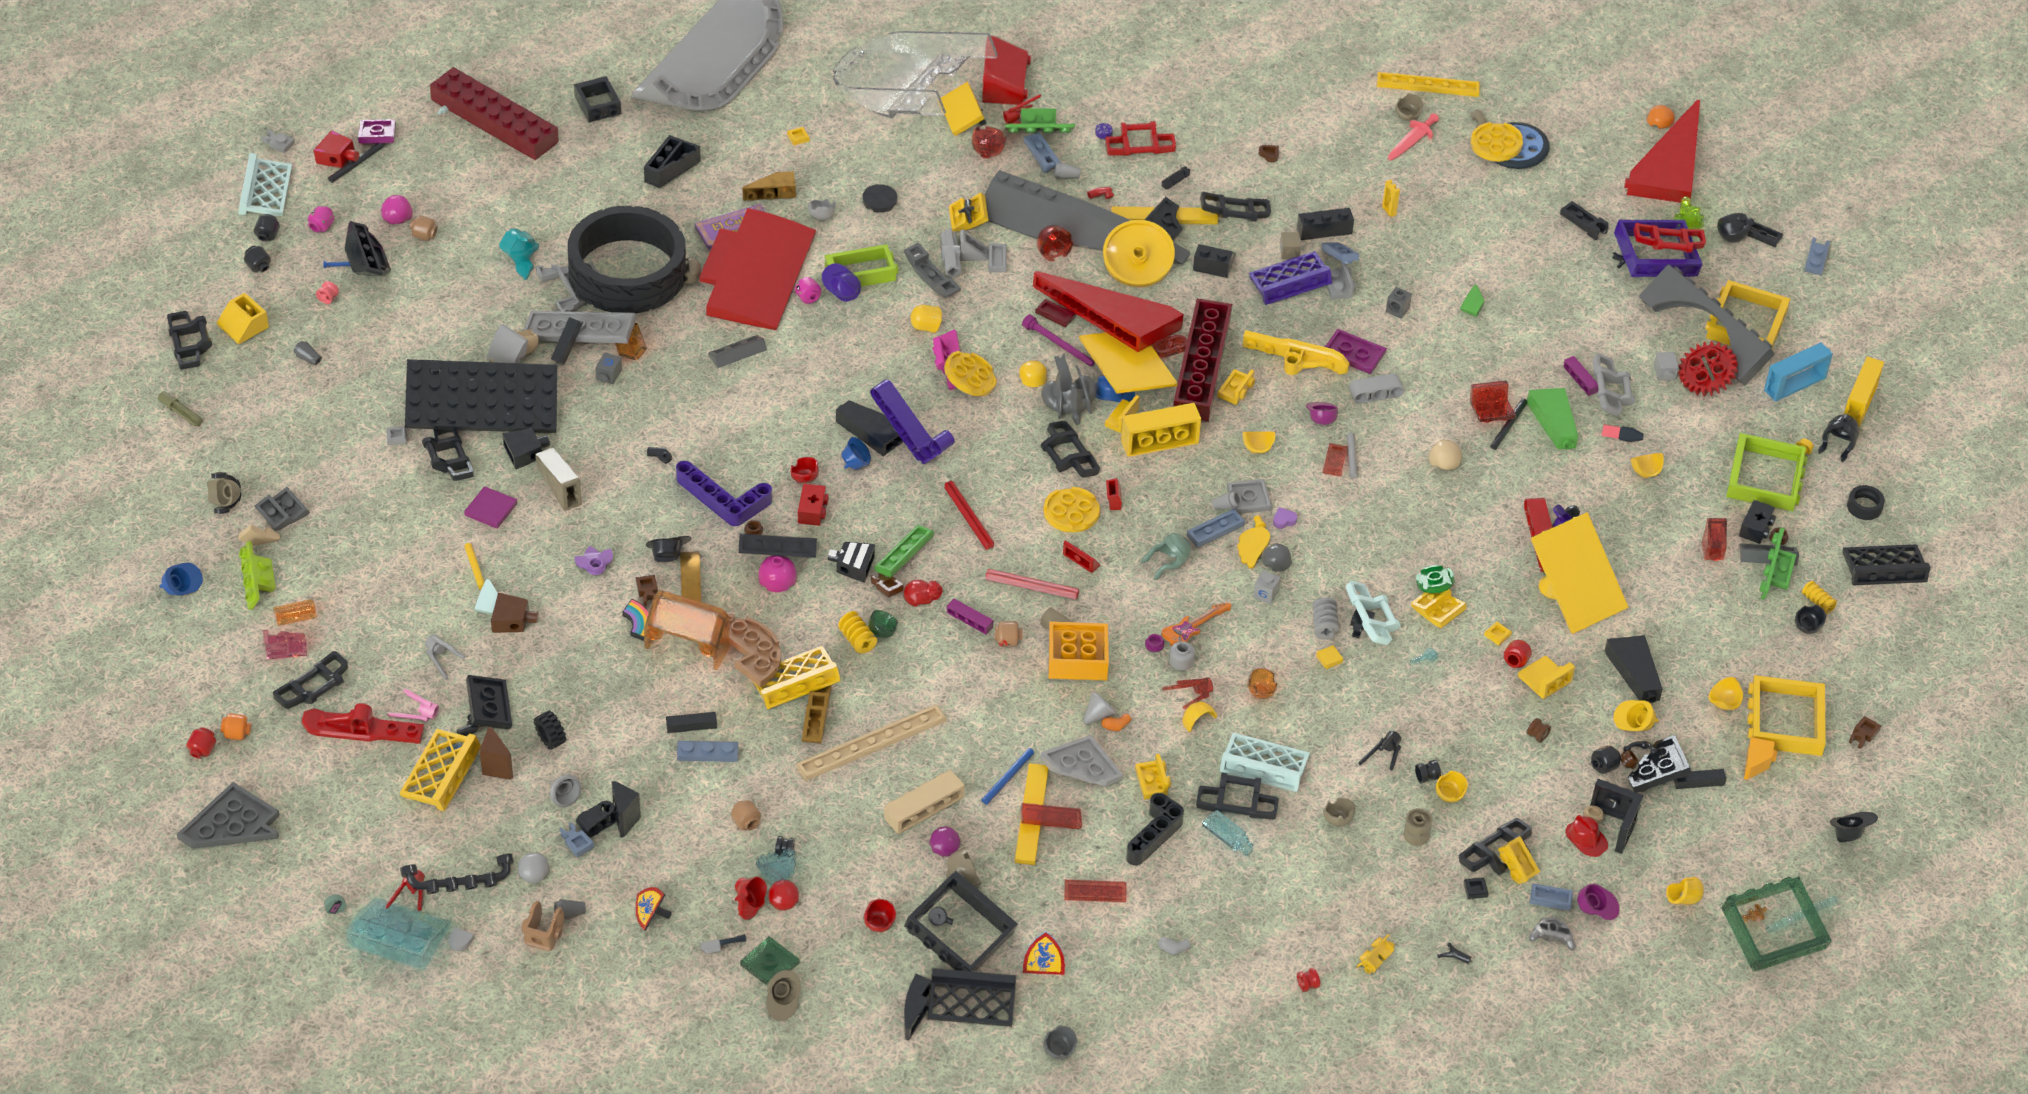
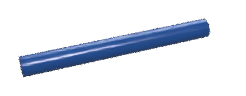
M1028 748L981 801L988 805L1031 758L1034 751Z

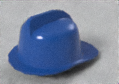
M1104 375L1099 376L1098 382L1095 383L1097 387L1096 398L1100 400L1121 402L1124 399L1130 402L1136 396L1135 391L1116 393Z
M856 437L849 439L847 446L841 453L845 461V469L851 467L854 470H859L865 465L868 466L871 460L869 449Z
M190 562L173 565L167 568L162 576V584L159 587L164 588L170 595L182 596L193 593L202 585V573L195 564Z

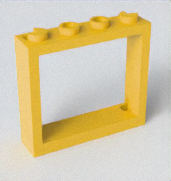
M1728 280L1726 286H1722L1719 296L1721 298L1717 297V300L1721 303V308H1724L1728 296H1732L1778 310L1768 337L1765 339L1774 346L1788 311L1790 298ZM1710 314L1709 319L1711 321H1707L1705 329L1708 330L1706 338L1730 345L1726 328L1717 325L1718 319Z
M1754 675L1752 683L1748 684L1747 694L1751 695V698H1748L1747 709L1751 710L1747 718V724L1751 725V728H1748L1747 737L1774 741V750L1822 756L1826 745L1825 684ZM1760 691L1813 697L1814 738L1760 732Z

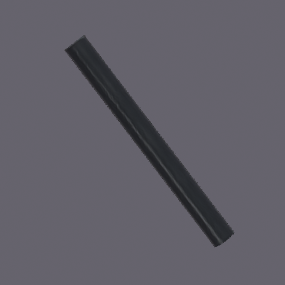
M375 144L359 155V159L356 162H349L329 176L328 180L331 183L335 182L382 149L384 144Z
M1522 398L1490 445L1492 449L1496 450L1527 405L1528 401Z

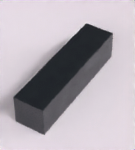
M571 317L568 318L551 360L565 365L583 323Z
M716 712L666 716L667 733L716 729Z
M1724 769L1691 771L1692 774L1673 781L1676 789L1725 786L1727 778Z

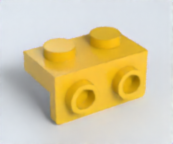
M1234 369L1218 390L1217 397L1237 405L1241 399L1243 400L1246 397L1247 390L1253 387L1256 380L1254 378L1255 371L1251 369L1248 374Z
M1155 754V761L1135 764V771L1144 800L1150 799L1155 793L1168 795V788H1171V780L1169 776H1166L1165 760H1161L1160 754Z
M1521 836L1498 848L1501 860L1507 864L1511 878L1518 884L1527 882L1528 879L1540 872Z

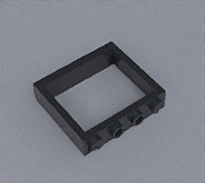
M955 870L908 916L904 927L911 935L916 936L922 941L927 949H931L936 953L942 962L947 963L954 970L975 972L1015 932L1018 923ZM950 890H953L1002 932L971 965L919 922Z

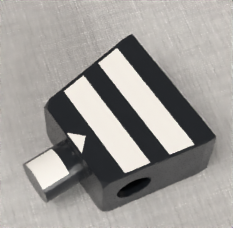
M846 541L843 543L841 551L830 549L828 561L837 562V573L865 583L875 558V544Z

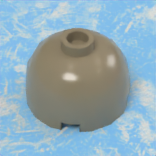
M961 848L952 853L947 860L948 870L944 871L946 877L948 878L956 870L973 886L980 885L981 881L976 874L975 867L966 848Z

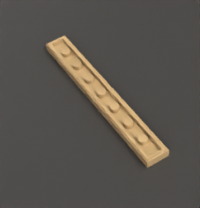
M936 704L796 763V768L805 781L942 724L946 722V716Z

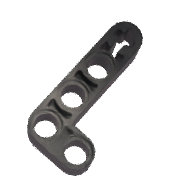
M1155 793L1151 796L1149 813L1154 819L1127 845L1126 860L1131 865H1141L1183 825L1184 808L1163 793Z

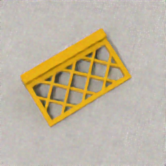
M823 646L781 661L778 670H785L783 673L777 672L773 678H779L777 682L769 681L762 687L755 683L754 685L763 698L765 707L770 709L809 694L810 691H817L841 680L835 662H832ZM816 655H822L820 659L813 658ZM798 662H803L801 666L795 665ZM809 663L816 664L814 668L807 667ZM791 670L797 671L795 675L789 674Z
M436 729L399 794L405 798L434 805L438 810L445 812L480 751L481 744L477 736L473 734L463 736ZM440 736L447 738L448 741L439 745L436 744ZM464 742L462 747L454 750L453 744ZM450 746L452 751L441 756L439 750ZM437 752L439 757L427 761L430 754ZM454 756V761L445 766L443 761ZM441 762L442 768L432 772L430 766ZM428 768L429 773L418 778L419 771ZM445 772L444 778L435 782L434 777ZM431 778L433 784L422 788L421 782ZM419 785V790L412 793L408 792L410 787ZM436 789L432 798L425 796L424 793Z

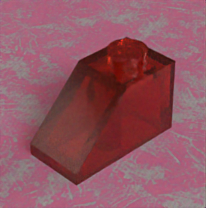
M1707 518L1701 542L1705 560H1724L1727 548L1726 518Z

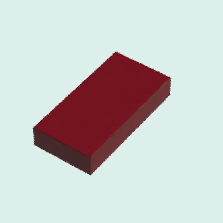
M1044 299L1035 309L1036 314L1065 328L1076 315V313L1047 299Z

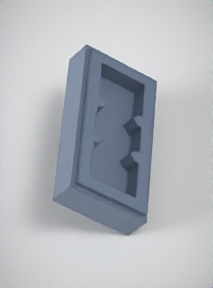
M1532 883L1529 904L1570 911L1573 890Z

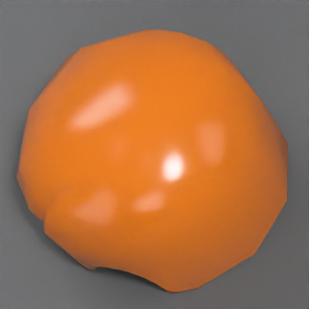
M1656 105L1649 111L1646 120L1650 126L1657 125L1659 129L1669 128L1674 123L1675 115L1669 107Z

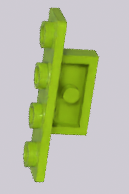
M247 541L239 551V558H241V572L244 578L243 586L246 592L245 601H247L248 609L252 610L260 598L259 590L273 592L276 586L272 559L254 555L252 542Z

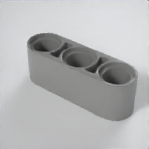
M1397 374L1352 381L1348 386L1356 404L1400 397L1405 391Z

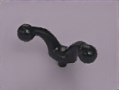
M1636 741L1623 747L1625 752L1631 751L1632 747H1640L1642 749H1650L1651 755L1658 753V750L1648 741Z

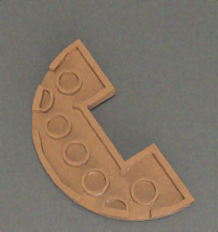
M719 614V617L710 618L704 615L684 622V629L708 648L725 640L744 654V657L735 661V668L759 687L769 682L777 673L781 663L779 641L776 635L762 623L748 617L745 619L735 618V614Z

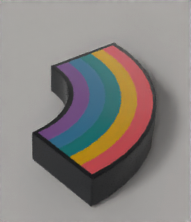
M631 599L622 611L623 617L627 618L632 624L630 636L648 643L652 635L651 615L641 603Z

